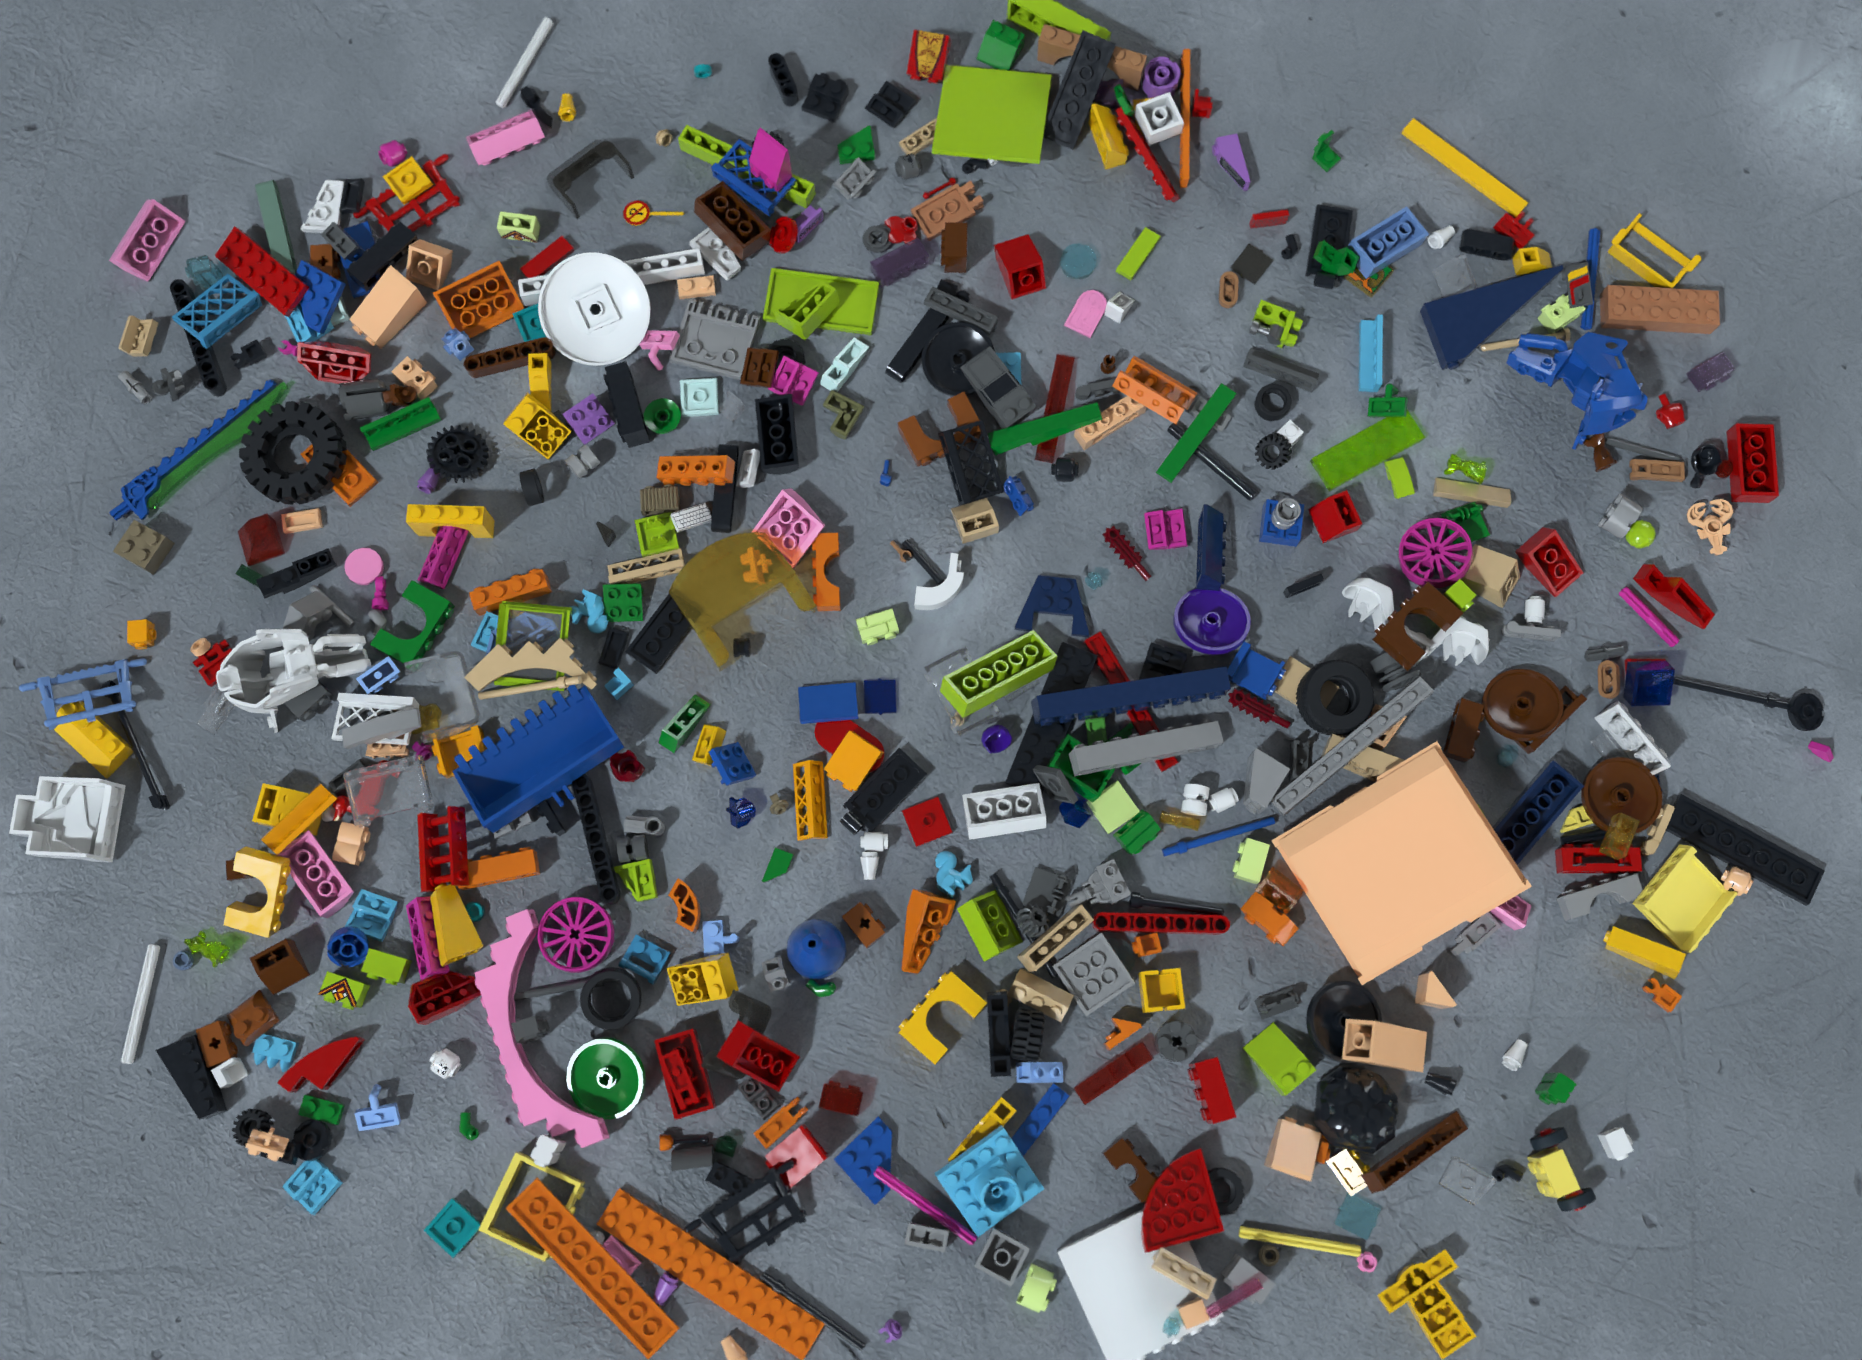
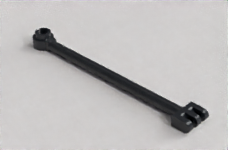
M109 680L103 683L100 689L115 686L116 684ZM119 692L105 695V697L111 699L113 705L121 703L118 697ZM125 710L116 712L152 794L149 797L152 807L168 810L170 808L168 799L160 794Z

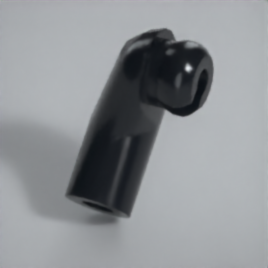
M970 158L963 164L962 171L965 174H970L977 168L986 169L987 160Z
M1508 1164L1495 1167L1492 1171V1176L1497 1182H1501L1502 1179L1507 1177L1520 1182L1523 1173Z

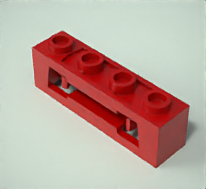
M1574 844L1562 845V848L1555 850L1557 874L1638 873L1642 871L1640 847H1633V844H1622L1620 848H1613V844H1603L1601 848H1594L1593 844L1581 845V848H1574ZM1622 855L1614 858V863H1586L1580 866H1573V864L1578 865L1582 863V857Z

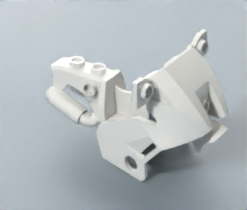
M302 629L256 630V636L241 641L222 662L220 670L216 673L218 688L220 691H228L224 693L225 697L237 707L252 713L270 714L271 716L267 717L269 728L273 727L274 733H277L278 728L275 714L278 712V705L316 687L318 678L324 676L326 678H338L365 672L371 668V661L368 659L366 649L363 648L366 644L365 637L359 636V634H327V636L320 637L313 645L309 644L308 635ZM283 646L284 650L269 654L270 673L265 678H262L260 670L266 657L264 649ZM326 646L352 647L348 650L332 651V649L323 650Z

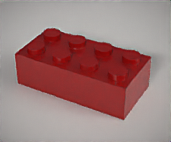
M1736 423L1727 431L1731 502L1770 503L1779 496L1774 424Z
M739 1020L717 1054L718 1058L778 1092L800 1057Z
M689 1029L654 1040L658 1058L679 1049L701 1101L697 1104H690L687 1106V1109L681 1111L660 1062L674 1119H682L717 1108L696 1029ZM688 1090L681 1093L683 1098L690 1096Z

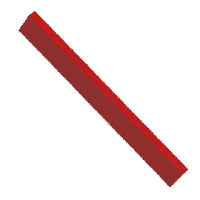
M1101 631L1084 640L1090 653L1098 655L1096 663L1109 684L1130 681ZM1147 708L1140 712H1135V709H1132L1126 713L1140 736L1146 735L1147 732L1152 730L1160 732ZM1176 757L1154 760L1161 773L1179 763Z

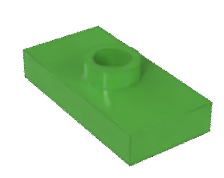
M1105 717L1085 720L1088 746L1096 741H1107Z

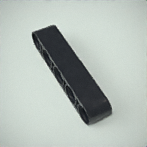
M929 308L889 363L885 373L902 383L922 357L923 347L929 336L935 330L945 325L950 316Z
M719 444L718 455H728L735 461L733 483H725L723 486L715 484L711 532L731 533L739 446Z

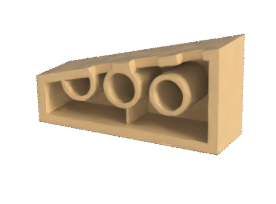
M1332 734L1328 738L1320 758L1346 737L1341 734ZM1367 747L1343 768L1377 782L1378 776L1405 760Z

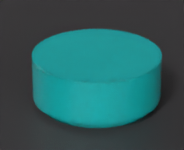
M707 64L697 65L694 67V75L697 78H708L712 75V68Z
M470 902L465 906L472 922H478L484 917L485 909L480 903Z

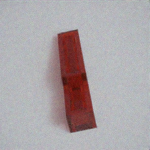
M1056 355L1044 417L1064 412L1074 357ZM1058 437L1038 444L1035 460L1053 463Z

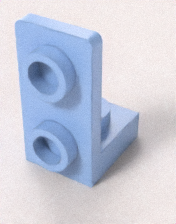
M1018 1062L1016 1063L1017 1083H1062L1063 1063Z

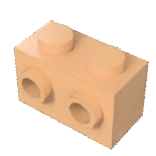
M407 356L391 372L404 386L414 387L417 391V398L423 400L438 387L434 381L436 378L429 371L425 373L421 369L423 366L416 359L412 361Z

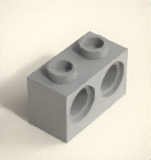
M909 1221L905 1244L945 1252L949 1229Z

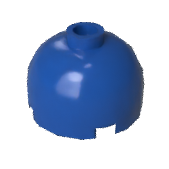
M352 926L336 930L331 935L327 944V954L331 962L341 967L342 965L354 967L361 964L369 950L368 938L365 933Z

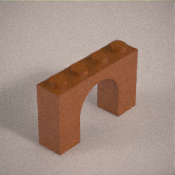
M965 392L948 399L947 406L957 423V427L980 421ZM915 415L898 422V431L917 467L921 465L926 466L938 457H945L940 440H933L926 436ZM979 425L974 426L970 432L976 438H979L981 434ZM959 431L953 434L955 441L961 444L965 435ZM968 437L964 443V446H966V444L969 442L974 443L976 441Z

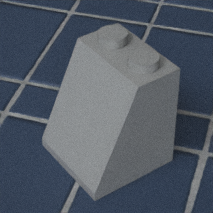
M1257 748L1249 755L1247 760L1243 804L1253 814H1260L1267 808L1290 768Z

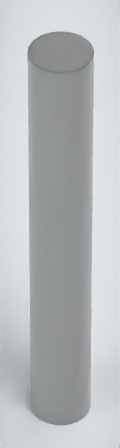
M313 585L310 588L312 593L318 591L330 600L317 586ZM334 603L332 612L351 628L355 622Z

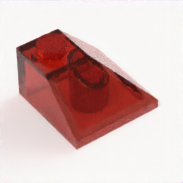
M268 514L249 519L238 531L248 566L285 554L276 521Z

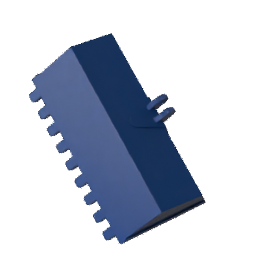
M569 685L567 689L570 695L566 698H563L559 691H555L552 697L557 704L549 707L545 700H541L538 705L543 713L536 717L531 709L526 710L524 714L529 722L522 726L518 718L512 719L510 723L515 731L510 734L506 732L504 727L498 728L496 732L501 738L500 741L494 743L490 736L484 737L482 741L487 749L483 752H480L475 745L470 746L468 750L473 758L466 762L461 754L454 757L459 767L452 772L484 828L495 833L540 802L552 796L560 807L564 806V801L557 794L558 792L564 790L567 797L572 801L575 797L568 788L572 781L624 748L613 727L585 685L580 689H577L575 685Z

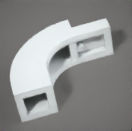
M951 553L949 573L942 584L936 587L916 586L914 604L916 610L941 608L957 596L964 579V573L957 572L961 571L962 560H958L957 553Z

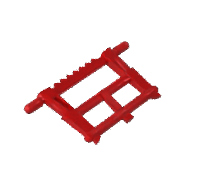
M443 154L436 158L434 162L429 160L422 165V170L426 175L428 174L435 186L416 199L411 200L390 216L385 213L380 205L396 195L392 189H385V193H380L378 198L373 197L366 201V206L361 207L359 213H353V216L358 219L370 210L380 220L378 223L383 225L389 232L390 228L394 226V221L414 209L420 219L407 227L412 232L424 224L428 228L433 224L431 221L433 218L452 206H460L458 203L460 198L453 195L446 183V179L441 177L436 166L446 162L449 156ZM441 192L447 201L426 214L420 207V204Z

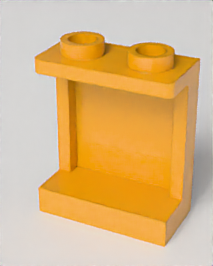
M479 725L470 727L471 730L444 739H433L432 751L438 757L437 769L440 775L442 774L447 779L454 777L455 775L452 771L459 767L454 757L461 754L466 762L472 759L473 756L468 750L470 746L475 745L480 752L487 749L482 741L484 738L483 729Z
M849 730L824 767V770L827 771L826 775L832 780L836 781L838 779L843 782L842 786L848 791H857L875 762L881 758L884 752Z

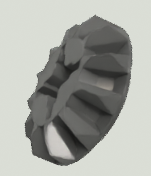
M879 225L869 227L863 234V245L867 248V251L870 250L875 254L876 252L882 253L888 249L891 244L888 239L889 230ZM873 237H875V238L881 237V238H880L881 243H879V242L874 243V238H873Z

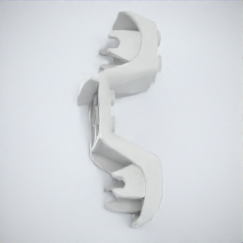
M1357 578L1348 583L1342 591V595L1345 598L1353 599L1348 610L1349 617L1354 612H1359L1361 615L1359 622H1363L1372 615L1374 630L1382 623L1386 625L1389 622L1387 618L1394 611L1393 591L1390 587L1371 578ZM1460 616L1446 632L1440 628L1432 639L1427 638L1423 633L1411 631L1404 625L1407 635L1426 652L1416 664L1422 659L1427 658L1442 644L1444 661L1450 655H1453L1456 658L1455 666L1459 665L1469 654H1471L1475 663L1479 665L1489 652L1490 639L1488 638V630L1481 624L1467 621L1463 616Z

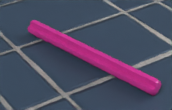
M881 1166L876 1168L873 1173L876 1178L968 1244L973 1245L977 1239L976 1234Z

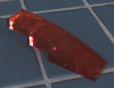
M1142 1041L1075 1086L1074 1090L1084 1105H1086L1134 1073L1154 1057Z

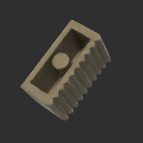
M669 484L664 485L663 488L647 486L644 490L640 489V503L643 516L680 511V492L678 487Z

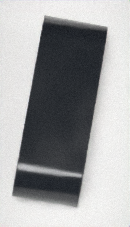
M773 53L768 58L770 73L784 104L794 106L798 102L796 84L784 57L780 53Z
M1466 229L1462 231L1459 250L1467 254L1507 261L1512 258L1515 240L1508 236Z

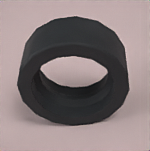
M1268 384L1258 392L1254 403L1255 410L1264 420L1278 421L1284 418L1291 407V394L1282 385ZM1268 393L1279 395L1284 401L1283 408L1278 412L1267 410L1262 404L1263 397Z
M530 469L520 472V483L527 504L533 506L544 503V494L537 471Z

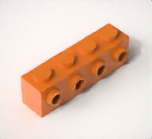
M728 455L659 456L656 478L663 482L664 485L681 484L690 486L691 484L707 486L708 483H714L723 486L725 483H733L735 461Z
M533 569L528 574L522 576L514 575L506 581H495L488 587H477L474 591L469 592L474 611L481 616L486 611L493 612L499 610V603L502 604V601L521 603L552 593L544 570Z
M530 847L520 848L519 852L516 853L504 851L500 852L499 856L496 857L485 855L476 861L468 859L469 886H458V888L467 890L540 875L537 851Z

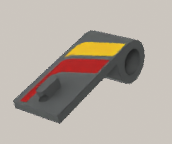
M1588 262L1566 265L1565 270H1562L1561 273L1562 281L1567 282L1570 308L1593 305Z

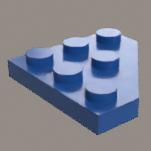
M301 260L295 276L309 287L300 300L305 324L318 333L324 334L346 284L310 263Z
M879 1116L834 1158L837 1164L874 1205L890 1191L889 1186L873 1175L874 1171L878 1166H881L891 1174L892 1131Z

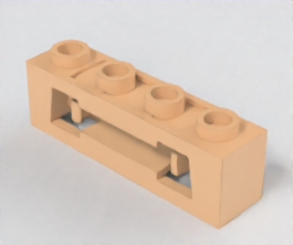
M1126 396L1102 411V420L1076 429L1074 437L1085 451L1145 413L1147 407Z

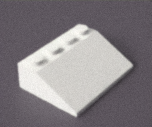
M1616 701L1595 717V720L1628 758L1636 760L1650 769L1652 775L1671 767L1665 751L1658 748L1654 743L1653 737L1641 728L1640 722L1629 714L1628 708L1623 703Z

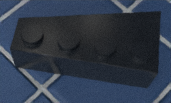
M197 1035L189 1036L156 1050L198 1119H209L227 1111L221 1089L211 1071L214 1068H207Z

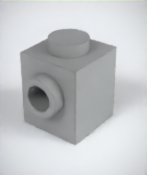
M781 956L761 962L771 992L790 986Z

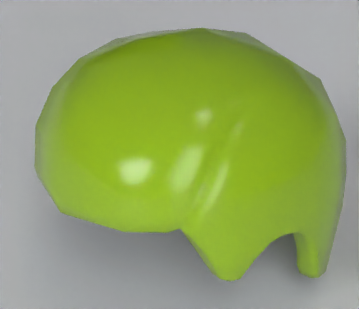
M1644 520L1633 522L1630 526L1631 529L1625 535L1627 542L1638 549L1649 547L1656 537L1655 528L1650 522Z

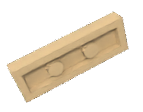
M1162 1247L1153 1255L1152 1269L1206 1300L1210 1297L1217 1280L1216 1278Z

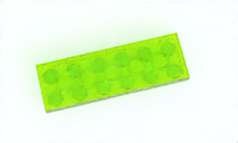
M1407 410L1406 417H1386L1311 458L1310 462L1330 492L1423 441L1426 437Z

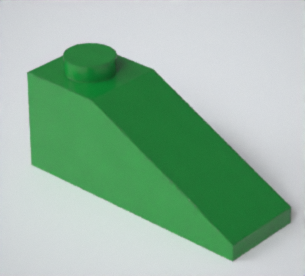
M694 694L663 728L659 744L675 753L687 740L711 704Z

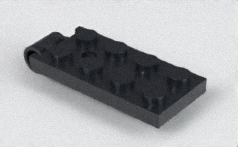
M1320 204L1316 205L1305 275L1308 277L1310 274L1315 275V287L1333 289L1335 278H1338V282H1342L1343 275L1325 272L1321 269L1322 264L1315 260L1313 256L1318 243L1323 240L1336 250L1348 246L1353 210Z
M898 748L846 801L843 807L848 809L849 812L844 815L840 823L853 835L857 834L864 825L868 828L869 832H873L927 776V773L904 751ZM870 800H875L877 802L876 806H870Z

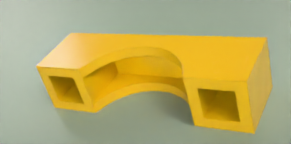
M1000 1097L947 1160L951 1162L1001 1125L1004 1126L1017 1110Z

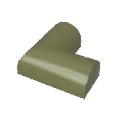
M831 390L823 403L824 408L838 414L830 431L838 438L846 440L861 415L864 406L834 390Z

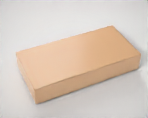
M319 508L281 514L283 533L285 534L323 528L321 510Z

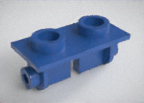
M1009 476L1003 484L1004 491L1009 496L1019 516H1022L1026 510L1029 512L1034 509V503L1028 493L1021 494L1026 491L1021 479L1017 478V476Z

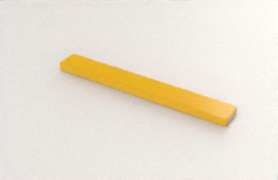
M1413 118L1402 130V135L1516 218L1527 206V201Z

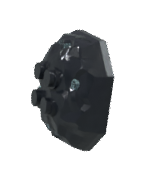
M1339 1066L1317 1083L1314 1124L1332 1147L1372 1155L1395 1138L1398 1118V1097L1380 1074L1360 1068Z

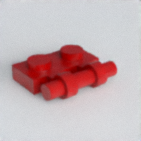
M226 639L220 643L216 642L212 645L213 648L193 661L197 668L202 664L204 665L199 670V673L210 687L217 684L216 673L220 670L224 659L233 650L231 648L227 651L224 650L230 645ZM216 654L219 655L217 658L210 662V659L212 657H214Z

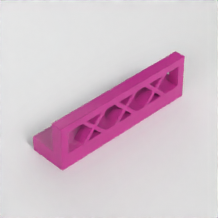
M440 526L418 581L445 589L469 531L459 527Z
M430 896L416 897L406 905L420 979L423 980L432 975L446 974L450 969L449 965L441 966Z

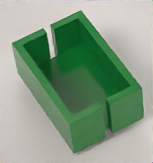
M1068 734L1060 742L1054 756L1046 767L1061 769L1072 790L1093 803L1100 797L1107 785V781L1111 778L1116 768L1074 776L1069 753L1074 749V746L1083 743Z

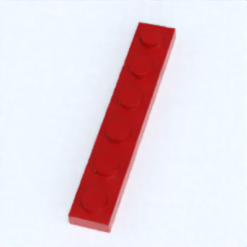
M1119 107L1115 110L1118 114V122L1127 129L1125 133L1130 141H1134L1136 144L1134 147L1136 152L1144 157L1145 161L1143 163L1149 171L1153 172L1154 176L1152 178L1158 186L1162 187L1163 191L1161 193L1164 198L1175 203L1180 199L1179 195L1133 119L1125 115L1122 108Z

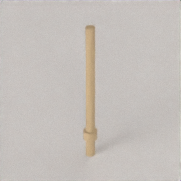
M564 676L552 681L478 693V698L483 700L557 687L563 689L568 688L569 685L581 684L582 678L581 676L570 678Z

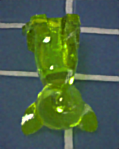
M1451 454L1447 461L1448 468L1444 470V474L1450 475L1460 470L1467 477L1482 484L1487 466L1484 461L1478 463L1471 460H1462L1456 454Z
M199 931L198 936L184 940V943L189 945L192 954L200 952L203 957L212 962L214 968L226 960L231 950L221 942H205L206 934L203 931Z

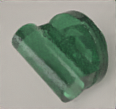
M729 1135L721 1136L717 1140L714 1151L733 1158L737 1142Z

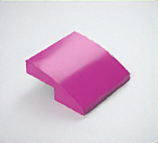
M783 356L774 375L772 387L768 388V390L778 395L792 394L793 402L804 406L819 372L787 356Z
M1183 509L1144 513L1149 550L1188 546Z

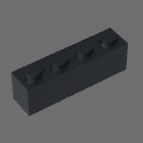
M401 221L397 225L392 226L385 236L380 237L375 245L365 250L357 261L350 264L347 269L350 278L367 292L379 281L389 266H396L408 255L409 245L418 240L416 234Z

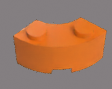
M678 878L668 895L677 906L678 916L675 923L696 934L701 919L700 904L693 890Z
M1255 891L1241 907V911L1245 914L1244 919L1249 924H1255L1267 934L1265 937L1273 944L1277 942L1284 946L1298 930V927L1284 913L1282 914L1277 911L1273 903Z

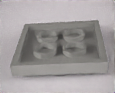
M1100 933L1053 965V968L1069 992L1074 995L1073 998L1085 1016H1088L1136 983L1103 933Z

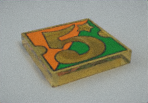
M1388 265L1366 279L1360 270L1355 267L1353 273L1343 275V278L1372 298L1393 273L1394 269Z

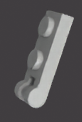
M1510 621L1501 630L1504 636L1555 642L1561 637V629H1554V626H1543L1542 628L1535 627L1534 624H1524L1521 626L1515 621Z

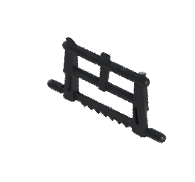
M789 1160L779 1166L778 1169L773 1167L761 1179H755L754 1183H748V1187H742L741 1191H735V1195H728V1199L722 1200L721 1204H715V1208L700 1213L698 1215L699 1219H695L687 1224L684 1228L685 1232L690 1233L700 1227L701 1224H704L715 1236L713 1240L717 1241L729 1255L728 1260L732 1263L735 1262L736 1265L741 1262V1257L765 1242L768 1246L775 1243L773 1237L797 1222L804 1223L807 1221L805 1219L806 1211L800 1210L792 1196L791 1189H787L780 1174H784L792 1169L795 1162ZM770 1183L779 1198L725 1231L716 1217ZM784 1204L792 1216L768 1230L760 1219ZM753 1224L761 1236L742 1248L737 1249L730 1238Z

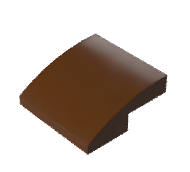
M748 347L740 384L771 388L779 351Z

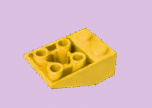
M528 392L503 422L504 426L547 459L553 455L571 433V430Z
M263 783L252 822L274 827L309 793ZM321 815L302 833L310 830L314 836H317L322 819Z
M729 953L710 955L667 968L677 1006L727 999L739 990Z

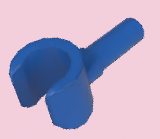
M885 460L884 470L880 476V484L889 487L892 476L887 475L889 460Z

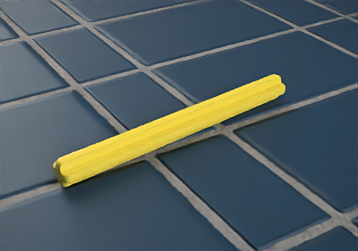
M1244 1226L1239 1228V1237L1356 1257H1359L1361 1254V1246Z

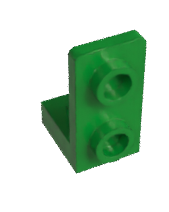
M1333 130L1327 134L1323 133L1318 138V144L1314 148L1315 152L1312 157L1326 172L1330 171L1341 160L1329 147L1334 134Z

